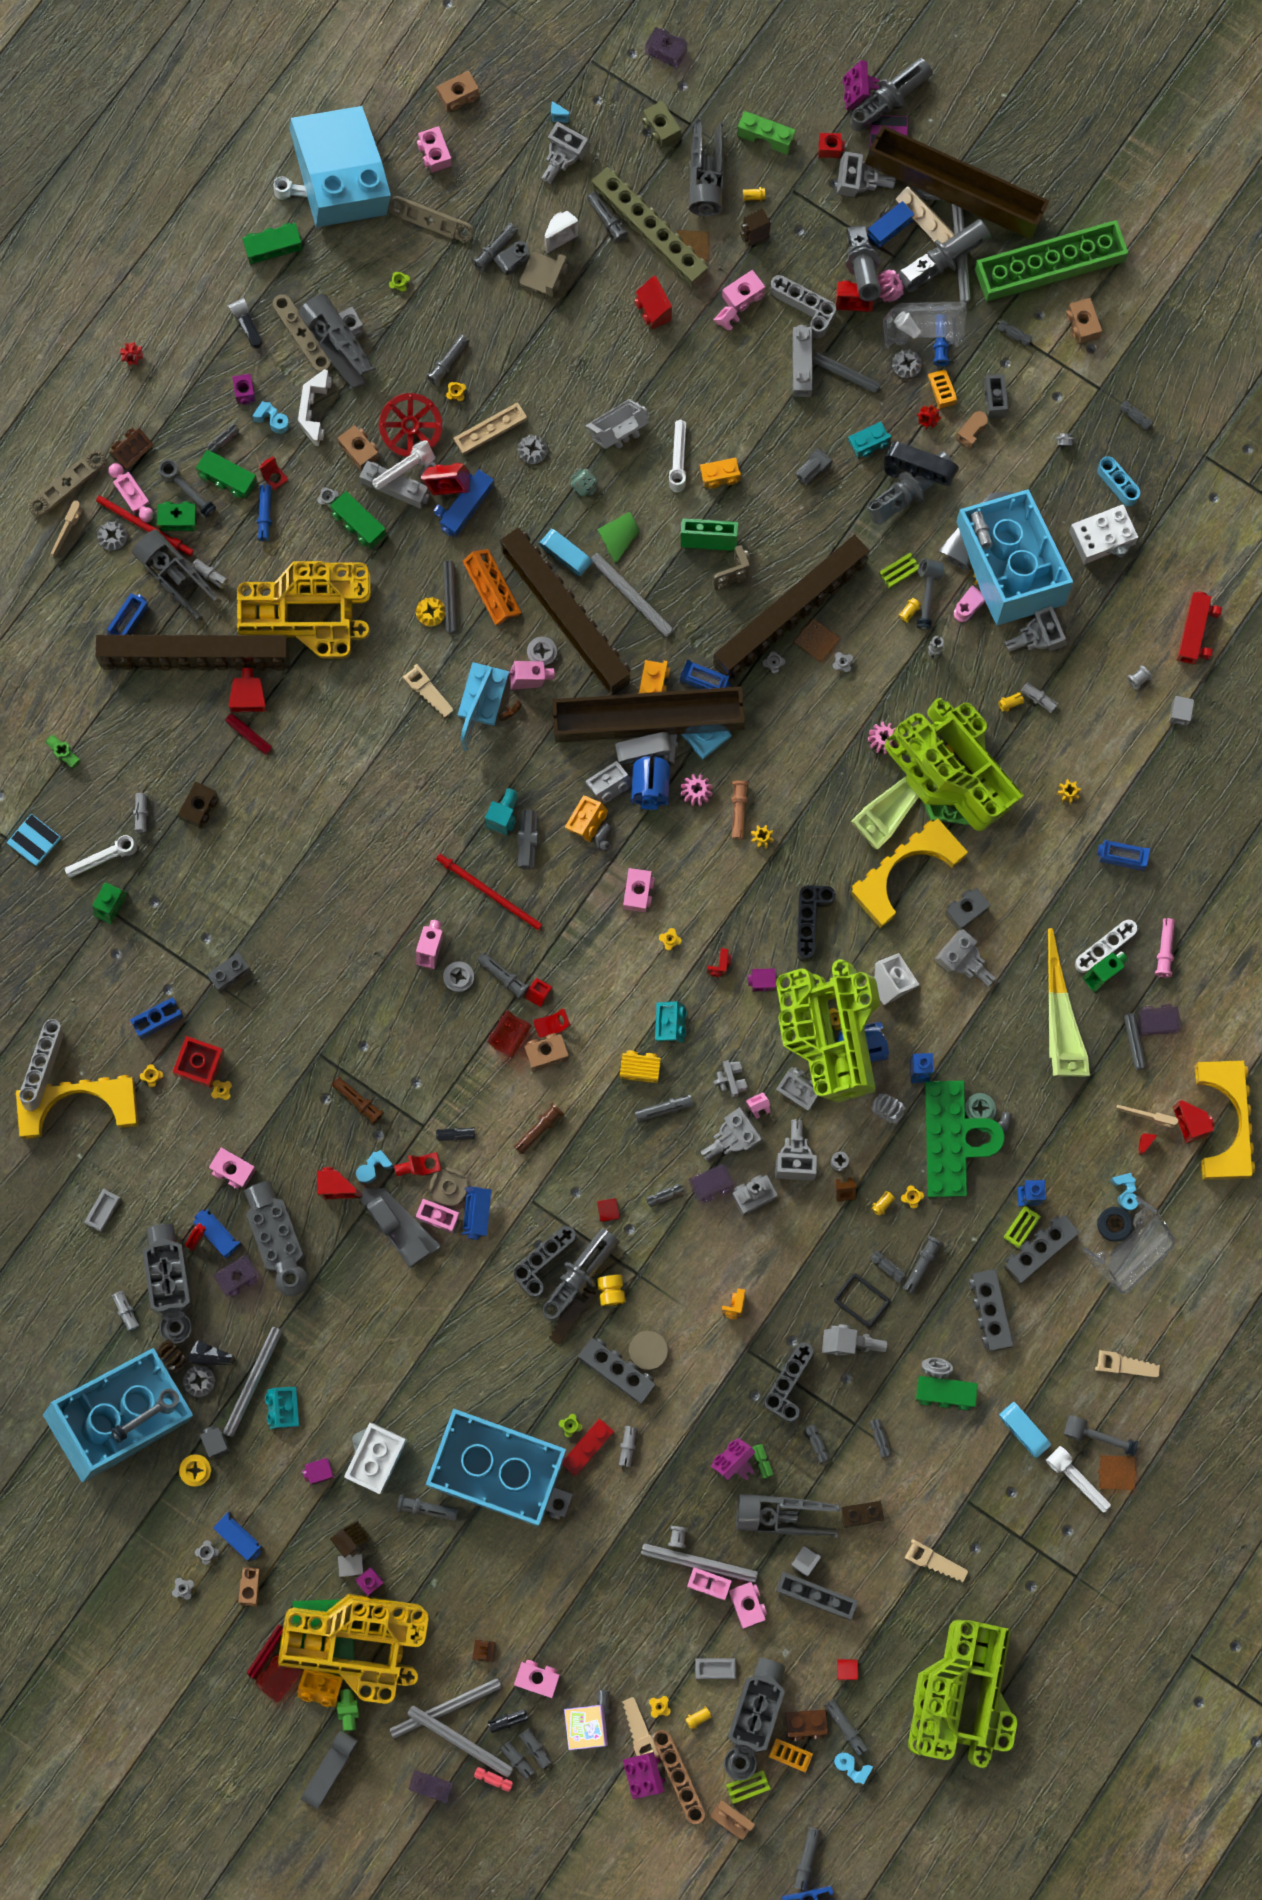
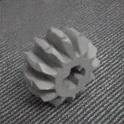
M883 1093L875 1098L871 1107L875 1115L889 1123H898L906 1109L898 1099Z

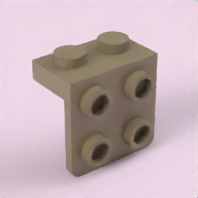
M536 252L531 253L521 276L520 285L553 297L555 291H558L560 288L562 275H565L568 269L566 256L559 254L557 260Z
M742 545L734 548L736 567L713 575L714 589L727 588L730 583H741L749 577L750 556L747 550H743Z

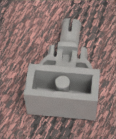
M556 122L548 136L550 145L549 155L546 160L550 164L541 177L543 181H548V184L552 183L558 171L561 169L565 171L569 165L574 164L577 160L582 161L591 146L588 138L559 122Z
M851 152L843 154L840 159L837 194L855 197L857 193H862L866 190L874 191L876 186L893 189L895 178L880 175L877 169L866 165L862 161V154Z
M1052 606L1035 612V618L1028 623L1027 627L1020 629V636L1005 641L1009 653L1023 646H1027L1028 650L1048 648L1049 652L1067 645L1065 635Z
M964 929L957 931L934 958V961L947 972L955 971L966 974L969 978L975 975L987 987L996 978L983 967L985 960L980 957L979 950L975 946L977 941Z
M739 1107L724 1118L725 1122L722 1124L719 1133L713 1136L717 1140L701 1151L707 1162L720 1152L724 1151L728 1155L732 1151L738 1152L744 1149L749 1151L764 1141L743 1108Z
M791 1120L790 1146L789 1138H786L785 1146L777 1154L775 1179L814 1181L817 1155H813L808 1147V1139L804 1140L803 1147V1121L798 1120L797 1126V1120Z
M762 1175L756 1176L746 1186L741 1184L734 1188L735 1192L732 1193V1197L742 1216L778 1197L767 1175L764 1177Z
M840 1324L839 1326H831V1329L824 1330L822 1353L838 1356L855 1354V1348L861 1349L863 1353L869 1350L886 1352L887 1341L873 1339L869 1334H864L863 1337L857 1336V1330L850 1329L851 1326Z

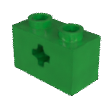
M163 502V504H158V529L160 531H197L196 505L192 502H182L181 504Z

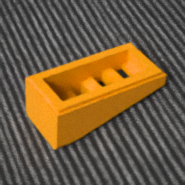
M946 369L928 374L938 409L956 405L957 397ZM942 375L944 377V379L936 381L934 380L935 377H939ZM944 382H945V384H946V385H942V386H939V387H937V385H936V384H940V383H944ZM946 388H947V390H948V391L939 393V390H943V389H946ZM945 395H949V396H950V397L943 398V399L941 398V396H945Z
M775 1738L768 1757L806 1773L813 1753ZM781 1744L784 1747L780 1757H778L776 1754ZM787 1748H790L791 1751L788 1759H783ZM797 1751L798 1755L795 1763H792L791 1760L794 1752ZM802 1754H805L806 1757L804 1759V1762L802 1766H799L798 1764L801 1759Z

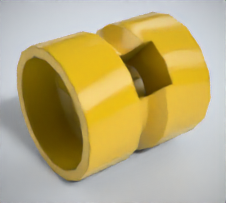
M622 1275L597 1278L598 1288L602 1291L600 1294L601 1306L626 1303L625 1293L621 1290L623 1286Z

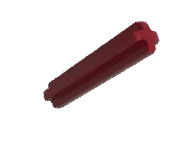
M229 714L225 719L226 723L262 753L268 755L273 748L235 715Z
M277 1625L247 1671V1675L252 1679L257 1678L280 1643L284 1628L282 1625Z

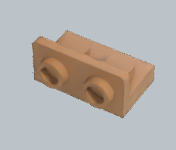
M722 1800L710 1815L712 1819L741 1840L746 1837L755 1825Z

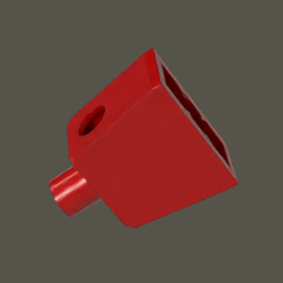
M243 668L242 678L233 679L229 700L230 712H267L261 679L253 678L252 668Z

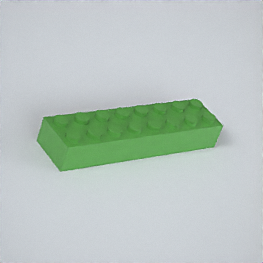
M1115 220L977 260L975 272L985 300L988 302L1123 263L1127 259L1128 250L1118 222Z

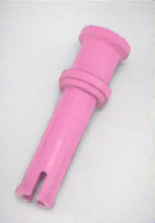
M1170 918L1163 919L1160 953H1158L1156 958L1158 960V967L1155 975L1164 978L1172 977L1171 963L1174 961L1172 945L1175 920Z

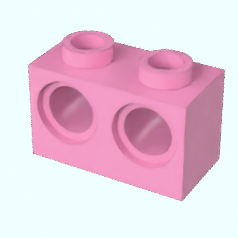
M439 126L418 133L419 140L417 145L419 151L424 152L423 161L425 167H429L431 173L451 167V156ZM429 140L434 141L433 144H427L426 142ZM435 156L440 157L439 160H433L432 158Z
M694 1567L687 1587L725 1600L731 1580Z

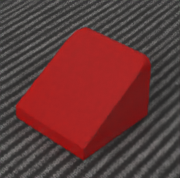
M536 978L528 988L525 998L541 1007L553 987Z
M1143 1133L1139 1137V1155L1145 1153L1157 1135Z
M616 1198L597 1201L600 1222L619 1219Z
M837 1659V1680H858L857 1660Z

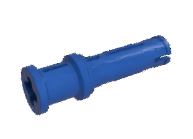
M944 309L936 311V343L933 345L935 350L933 364L936 366H947L950 364V359H948L950 345L947 342L948 312Z

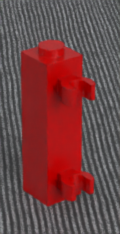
M1193 592L1190 598L1176 661L1195 665L1198 657L1210 660V657H1212L1213 649L1202 648L1201 642L1207 616L1219 618L1222 607L1211 606L1212 596H1208L1205 592Z

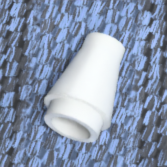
M903 311L895 318L894 323L896 327L910 335L913 339L921 333V330L909 313L906 314Z

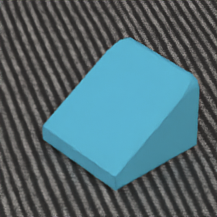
M552 102L551 121L568 123L569 111Z

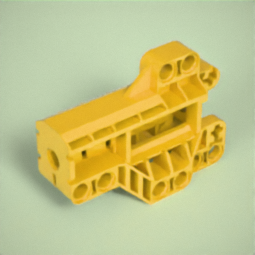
M293 561L275 582L241 583L237 589L238 635H286L287 637L298 638L320 658L344 659L349 657L351 654V640H362L370 635V628L366 622L352 620V604L366 603L371 596V576L367 566L363 563ZM346 571L345 576L338 577L339 572ZM359 571H365L362 577L357 576ZM358 584L362 585V588L364 589L362 595H358V593H360V586H358ZM303 587H310V593H301V589ZM317 587H327V593H317ZM247 590H252L249 596H244ZM270 590L268 596H263L264 591ZM288 604H341V622H288ZM256 605H260V606H259V617H260V619H257V606H256ZM275 605H278V617H279V619H276V607H275ZM352 624H354V630H358L360 626H363L366 631L363 632V635H360L358 631H353L355 636H352ZM342 644L347 646V651L343 654L337 652L338 647ZM321 645L328 646V651L325 654H321L318 651Z
M347 1594L327 1612L291 1608L285 1615L279 1651V1666L340 1674L361 1700L383 1704L390 1703L395 1697L397 1685H414L418 1680V1674L412 1666L398 1663H401L403 1645L419 1647L424 1643L428 1625V1614L418 1604L355 1594ZM362 1604L360 1609L354 1610L357 1605ZM378 1607H382L379 1612L374 1613ZM402 1609V1613L399 1616L395 1617L393 1615L395 1610ZM416 1612H422L419 1619H413ZM293 1616H300V1620L298 1622H290ZM314 1618H319L320 1622L318 1625L312 1626L310 1624ZM353 1621H362L361 1629L352 1628ZM370 1622L379 1623L378 1631L369 1630ZM416 1631L418 1633V1636H414V1639H412L411 1635H415ZM302 1633L306 1634L304 1648H300L302 1642ZM322 1636H326L324 1643V1651H320L322 1645ZM336 1636L391 1644L388 1664L333 1657ZM410 1671L413 1677L409 1678V1681H406L404 1676L399 1675L400 1673L407 1674ZM363 1686H369L371 1688V1691L368 1695L360 1694V1690ZM384 1688L390 1689V1695L387 1698L380 1697V1692Z

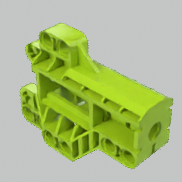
M938 698L927 710V714L933 722L932 725L922 714L915 713L900 723L894 730L895 732L885 741V749L906 773L907 783L924 804L954 805L975 830L983 831L1017 805L1024 795L985 750L987 723L977 710L969 703H962L954 709L948 701L945 702L942 700L943 698ZM914 722H920V724H917L914 727L911 726ZM939 735L943 737V739L949 744V746L954 750V752L959 756V758L970 769V771L973 773L972 775L968 774L967 771L964 769L965 766H962L956 760V758L954 757V753H951L945 747V745L943 744V740L940 741V739L938 738ZM890 741H896L898 748L891 747ZM902 755L909 756L910 763L904 762Z
M842 959L833 963V978H830V982H826L823 977L812 974L803 968L782 974L776 981L781 1008L779 1024L783 1046L809 1062L815 1094L836 1103L849 1100V1098L866 1095V1093L870 1094L876 1090L864 1028L872 1012L877 1010L880 1005L876 979L863 972L856 973L853 964ZM789 978L790 985L787 988H783V981ZM867 979L866 984L863 986L864 980ZM791 997L792 1005L787 1007L786 999ZM870 997V1002L866 1005V1001ZM834 998L837 1001L844 1041L837 1043L834 1041L827 1003L828 1000Z
M955 1620L950 1624L944 1658L918 1673L913 1700L914 1714L908 1741V1748L912 1753L949 1760L955 1754L957 1743L970 1745L969 1763L975 1767L984 1768L987 1767L991 1760L993 1749L1009 1751L1013 1747L1017 1719L1011 1713L1000 1692L1011 1629L971 1620ZM976 1642L986 1643L987 1647L978 1646ZM972 1662L982 1663L984 1665L983 1667L972 1665ZM968 1673L983 1676L972 1735L958 1732ZM928 1679L927 1688L925 1689L924 1683ZM924 1699L923 1710H922V1708H921V1706H920V1703H921V1701ZM1007 1716L1009 1718V1725L1004 1727L1002 1720ZM920 1720V1726L918 1729L917 1722ZM1003 1736L1006 1743L1003 1747H1000L999 1739ZM915 1740H917V1742H916V1749H917V1751L913 1748V1743H914ZM935 1746L942 1748L941 1752L935 1751ZM976 1746L984 1747L986 1751L976 1749ZM977 1755L982 1756L983 1761L977 1760Z

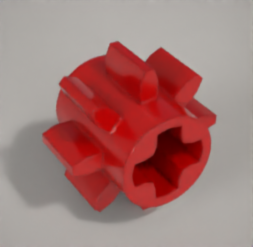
M135 342L125 343V349H120L122 362L126 361L128 366L131 364L138 365V360L143 359V353H141L142 346L138 347Z
M932 404L928 408L924 405L917 414L919 424L925 426V429L930 425L934 428L941 419L939 409L933 407Z

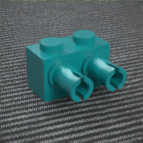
M507 788L501 803L491 802L485 816L487 828L504 835H508L509 831H513L516 824L513 808L518 800L516 796L518 792Z

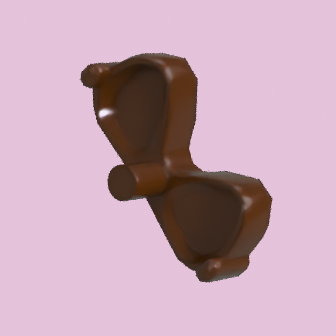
M517 700L512 709L507 706L506 710L508 712L499 715V719L505 721L512 717L521 708L522 703Z

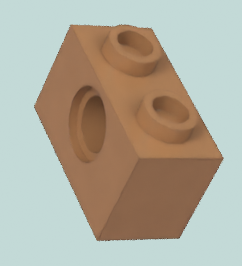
M469 70L436 86L437 95L447 112L455 111L461 105L467 102L471 103L479 97V88ZM457 91L463 92L460 95L455 94Z
M1091 298L1070 303L1066 311V317L1073 326L1072 335L1074 339L1077 338L1078 344L1100 338L1102 329ZM1079 319H1084L1087 323L1082 324L1079 322Z
M354 425L337 439L339 446L362 472L367 461L375 462L379 459V449L374 442L370 443L366 439L368 436L362 428L358 429ZM359 444L364 445V448L361 450L355 449Z
M550 1034L546 1036L545 1040L541 1041L538 1039L531 1040L525 1046L532 1071L569 1059L561 1034ZM543 1047H549L552 1050L548 1055H543L540 1051Z

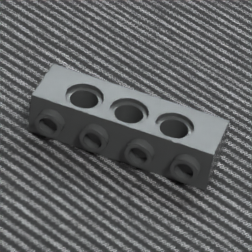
M1057 1215L1049 1222L1051 1226L1046 1231L1042 1228L1034 1235L1036 1239L1032 1243L1027 1241L1020 1247L1022 1251L1017 1256L1013 1253L1005 1260L1007 1264L1004 1268L1019 1285L1079 1233L1065 1215L1061 1218ZM1050 1232H1058L1059 1240L1051 1239ZM1036 1244H1043L1045 1252H1037L1035 1249ZM1022 1256L1029 1257L1031 1261L1029 1266L1021 1263Z
M996 1269L973 1273L971 1279H969V1286L971 1291L974 1290L976 1297L973 1298L974 1308L979 1310L980 1317L977 1318L979 1329H983L984 1332L982 1337L983 1347L987 1348L988 1352L1011 1348L1013 1343ZM982 1287L990 1289L991 1294L989 1297H984L981 1294ZM985 1307H993L995 1314L988 1316L985 1313ZM991 1325L999 1328L998 1335L990 1333L989 1328Z
M591 1338L579 1354L578 1359L642 1405L655 1387V1383H653L654 1378L647 1373L643 1375L638 1372V1367L632 1362L626 1363L621 1359L623 1356L613 1349L612 1352L606 1348L607 1344L601 1339L597 1338L595 1340ZM598 1354H606L607 1361L599 1363L596 1359ZM613 1366H622L623 1373L620 1375L614 1374L612 1371ZM632 1376L637 1377L639 1384L631 1386L628 1383V1379Z
M782 1572L775 1592L847 1620L852 1619L858 1603L855 1599Z

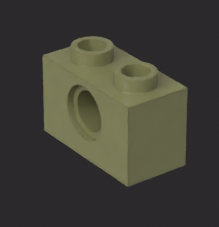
M663 101L643 111L642 122L647 129L651 130L655 143H659L661 148L681 137V129ZM662 123L664 126L658 127L656 124Z

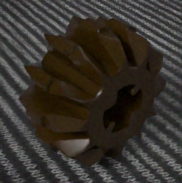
M168 1339L162 1342L156 1349L158 1357L172 1372L177 1373L189 1362L183 1351L172 1340Z

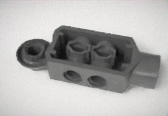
M270 1181L253 1185L244 1190L250 1205V1210L246 1215L263 1262L268 1271L277 1273L275 1282L278 1290L284 1295L296 1296L304 1291L308 1278L305 1270L298 1265L305 1256L287 1207L283 1200L276 1199ZM289 1275H295L296 1281L293 1284H287L286 1278Z
M161 1224L147 1228L149 1247L143 1250L151 1310L163 1316L159 1325L161 1337L165 1341L169 1339L174 1344L185 1341L191 1333L192 1325L185 1312L193 1305L184 1248L182 1244L176 1243L174 1225ZM175 1324L181 1325V1329L177 1333L171 1332V1328Z
M759 1658L754 1676L745 1680L727 1736L734 1745V1748L727 1752L724 1758V1768L729 1777L734 1780H746L754 1774L757 1766L755 1753L767 1750L785 1693L780 1684L786 1666L765 1658ZM737 1758H742L745 1761L744 1769L740 1770L735 1767L734 1762Z

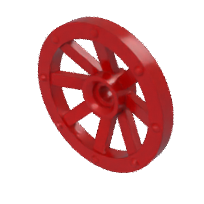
M404 393L392 398L382 409L379 417V432L383 442L390 450L398 455L408 457L413 450V434L422 441H428L431 449L437 444L442 432V418L436 405L427 397L416 393ZM408 400L407 416L395 405L401 401ZM417 400L426 406L413 416V402ZM390 410L401 419V422H386ZM431 410L435 422L418 421ZM409 421L413 423L411 428L407 427V422ZM386 428H401V430L390 440ZM419 428H435L431 440ZM405 433H407V450L395 445Z

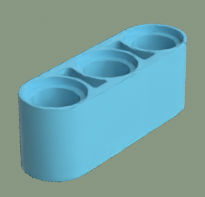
M1109 456L1102 458L1097 469L1098 475L1125 506L1135 505L1140 496L1139 487L1115 459ZM1103 465L1110 466L1111 470H1105ZM1115 479L1122 480L1123 484H1117ZM1126 493L1134 494L1135 498H1129Z
M551 529L539 543L546 552L577 576L581 577L593 563L588 555L554 529Z
M1012 1402L999 1414L1001 1420L1035 1458H1038L1051 1446L1048 1439L1015 1402Z

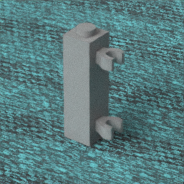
M806 325L793 327L792 332L793 397H811L812 327H807Z
M367 461L359 476L360 483L376 489L372 484L373 480L388 469L374 462ZM402 475L378 490L422 509L424 504L428 503L431 496L426 485Z

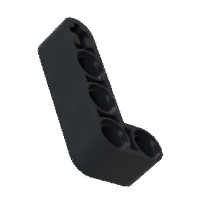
M897 441L892 443L884 458V471L893 478L899 477V474L904 470L936 483L949 486L959 470L957 464L950 460Z
M806 885L800 890L798 897L797 957L802 962H809L814 956L816 907H829L834 903L836 893L830 886ZM810 892L813 897L807 900L803 898L802 894ZM829 893L832 898L824 900L821 895ZM810 911L812 917L804 918L802 912ZM808 929L812 935L804 937L801 931ZM805 943H808V955H804V952H802L804 950Z

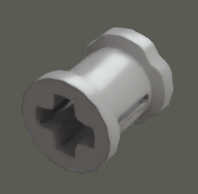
M1142 665L1132 676H1127L1128 683L1135 690H1138L1145 681L1152 679L1150 672Z
M836 1152L832 1156L831 1167L835 1171H843L849 1163V1158L844 1152ZM838 1157L841 1158V1161H844L841 1166H838V1162H835Z
M671 1526L672 1535L668 1546L685 1548V1533L688 1532V1528Z

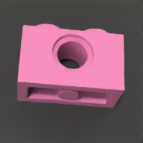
M753 270L722 290V298L729 307L733 306L737 312L744 311L750 303L759 301L765 294V286ZM747 291L749 294L742 295L740 292Z
M629 868L623 909L646 912V908L651 906L652 896H648L649 888L653 889L655 878L651 877L652 871ZM642 887L645 891L642 894H636L634 889Z
M222 1147L209 1166L213 1171L211 1173L213 1176L220 1180L224 1177L229 1180L228 1184L236 1189H239V1187L245 1189L256 1171L253 1165ZM229 1166H236L237 1170L234 1174H227Z
M422 1199L416 1214L417 1220L452 1234L460 1217L459 1212Z
M752 1582L728 1591L742 1629L765 1620L764 1616L767 1615L764 1604H759L757 1597L760 1596L757 1585H752ZM746 1599H751L754 1602V1608L750 1611L743 1607V1602Z
M526 1660V1663L521 1662L514 1685L552 1698L560 1676L556 1674L557 1669L546 1666L544 1670L537 1667L538 1663ZM535 1672H540L543 1675V1681L540 1684H535L532 1681V1675Z

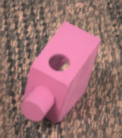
M514 661L509 671L511 690L542 687L545 680H554L555 678L554 668L544 669V662Z
M431 920L429 927H423L416 949V965L435 969L443 940V931L440 930L441 922Z

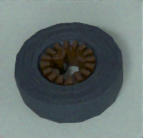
M1110 1207L1100 1214L1097 1220V1227L1103 1238L1118 1242L1124 1240L1130 1234L1132 1219L1126 1210L1120 1207ZM1110 1220H1118L1119 1229L1117 1227L1112 1229Z

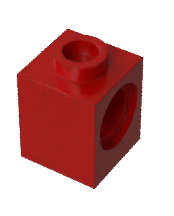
M820 133L818 158H840L841 151H845V140H842V133ZM828 144H834L836 147H829Z

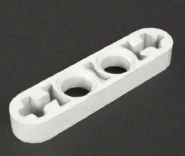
M1125 920L1082 953L1075 961V968L1081 973L1088 972L1091 967L1135 935L1137 932L1136 923L1132 920ZM1124 925L1127 927L1132 926V933L1128 931L1121 936L1120 933L1125 929ZM1116 936L1119 942L1117 945H1111L1108 942V938ZM1094 948H1102L1104 955L1102 957L1095 956ZM1089 957L1093 959L1088 962L1087 968L1080 966L1081 959L1082 961L1087 960Z

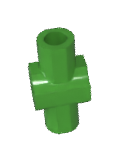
M51 735L45 743L54 751L56 758L60 762L65 761L72 769L79 765L81 760L72 752L68 743L61 742L54 735ZM60 750H66V753H60Z
M352 1689L340 1690L341 1702H337L338 1719L343 1722L344 1732L355 1731L356 1718H359L358 1701H354Z

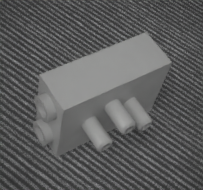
M628 399L585 426L595 443L605 449L614 444L619 449L623 446L621 439L623 442L629 441L628 435L632 434L633 438H638L640 436L638 429L650 422L647 418L649 414L646 408L640 406L638 402L635 403Z

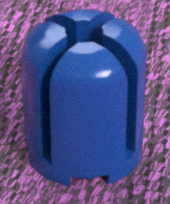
M650 756L637 759L633 765L632 805L633 802L640 804L641 809L658 810V806L664 804L667 807L669 804L670 765L666 760L655 757L653 788L649 789Z
M881 1021L866 1024L864 1028L871 1063L889 1059L887 1056L889 1055L887 1039H885L884 1033H881V1029L884 1028ZM842 1030L838 1034L837 1042L844 1041Z

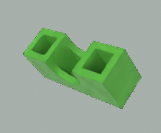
M744 111L738 125L737 136L752 142L756 138L764 139L771 144V149L788 155L795 138V129Z

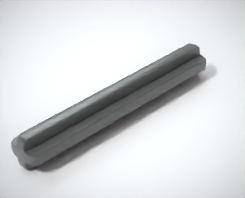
M815 353L812 358L813 363L874 393H877L880 388L879 382L820 353Z
M444 561L446 632L456 633L454 562Z

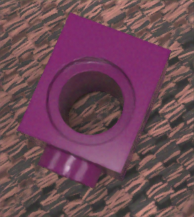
M251 374L232 376L237 404L247 405L252 401H256ZM242 388L249 389L246 393L240 392Z
M752 969L751 975H748V986H752V992L775 991V969Z
M328 1458L305 1464L306 1469L302 1470L305 1481H309L311 1485L334 1478Z
M371 1567L355 1580L367 1596H371L385 1584Z

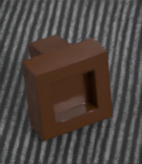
M848 1178V1182L841 1183L840 1179H836L837 1202L855 1200V1181L852 1178Z
M475 1640L472 1660L492 1662L495 1642Z

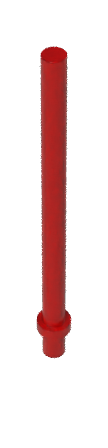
M442 854L436 857V860L443 864L445 869H450L535 929L539 930L543 924L453 863L454 860L451 858L448 859Z

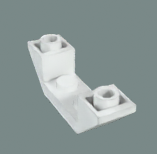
M323 370L306 382L302 389L298 422L300 428L315 446H319L320 440L323 441L324 429H321L320 422L311 421L312 410H310V404L314 403L315 393L327 394V389L331 388L332 377H329L328 370Z

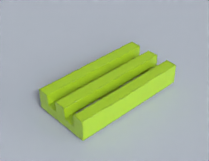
M909 553L881 570L879 575L890 589L917 572L919 565L916 563L915 558L913 559L912 554ZM907 560L910 561V562L906 563L905 565H903L902 567H900V568H898L897 570H895L894 572H892V573H890L889 575L885 576V574H887V573L890 572L891 570L895 569V568L898 567L899 565L903 564V563L906 562ZM913 565L914 568L889 582V579Z
M1024 1206L1003 1239L1008 1240L1009 1243L1020 1249L1041 1216L1027 1206ZM1028 1212L1029 1214L1027 1215V1217L1025 1218V1220L1023 1221V1223L1021 1224L1013 1238H1011L1010 1234L1012 1233V1231L1014 1230V1228L1016 1227L1024 1213ZM1034 1216V1221L1031 1223V1225L1029 1226V1228L1027 1229V1231L1018 1243L1016 1239L1018 1238V1236L1020 1235V1233L1022 1232L1030 1218Z
M763 1770L754 1773L746 1780H736L726 1784L733 1804L770 1790ZM758 1776L762 1777V1780L733 1791L731 1787ZM764 1783L765 1785L761 1789L738 1798L734 1797L735 1794Z

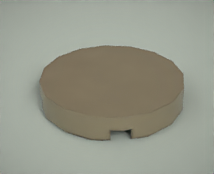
M444 1168L433 1175L430 1180L429 1189L435 1202L442 1206L452 1207L465 1199L467 1192L464 1188L468 1187V1183L463 1173L459 1170Z
M654 1331L640 1332L630 1342V1359L641 1369H657L667 1358V1343L660 1334Z

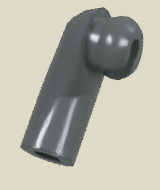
M606 823L602 825L595 835L596 845L600 851H608L610 849L606 836L612 828Z
M1008 1112L1002 1113L1001 1121L998 1123L1004 1133L1008 1131L1012 1114Z

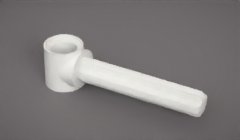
M286 177L275 179L274 195L276 198L284 200L290 198L291 195L307 197L305 186L292 184V181H289ZM281 186L286 187V189L280 190L278 188Z
M682 420L675 422L673 467L669 471V487L674 492H681L686 486V471L684 470L686 422ZM674 479L682 480L680 483L673 482Z
M421 441L414 445L411 455L375 478L372 483L373 486L379 490L415 465H426L432 462L435 456L428 441Z
M123 835L115 841V845L66 867L65 872L71 878L119 855L121 857L133 855L137 850V844L130 836ZM130 841L131 847L124 850L123 844Z
M1059 1446L1046 1459L1047 1464L1057 1473L1063 1471L1101 1512L1104 1513L1110 1508L1111 1504L1071 1464L1072 1457L1064 1448Z

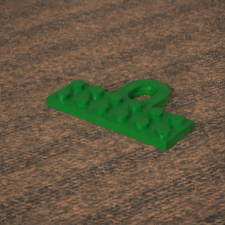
M964 1080L925 1082L928 1198L967 1197L966 1158H987L996 1155L1004 1145V1131L996 1121L989 1118L966 1119ZM978 1129L983 1133H989L991 1140L980 1147H971L966 1141V1136L971 1130Z

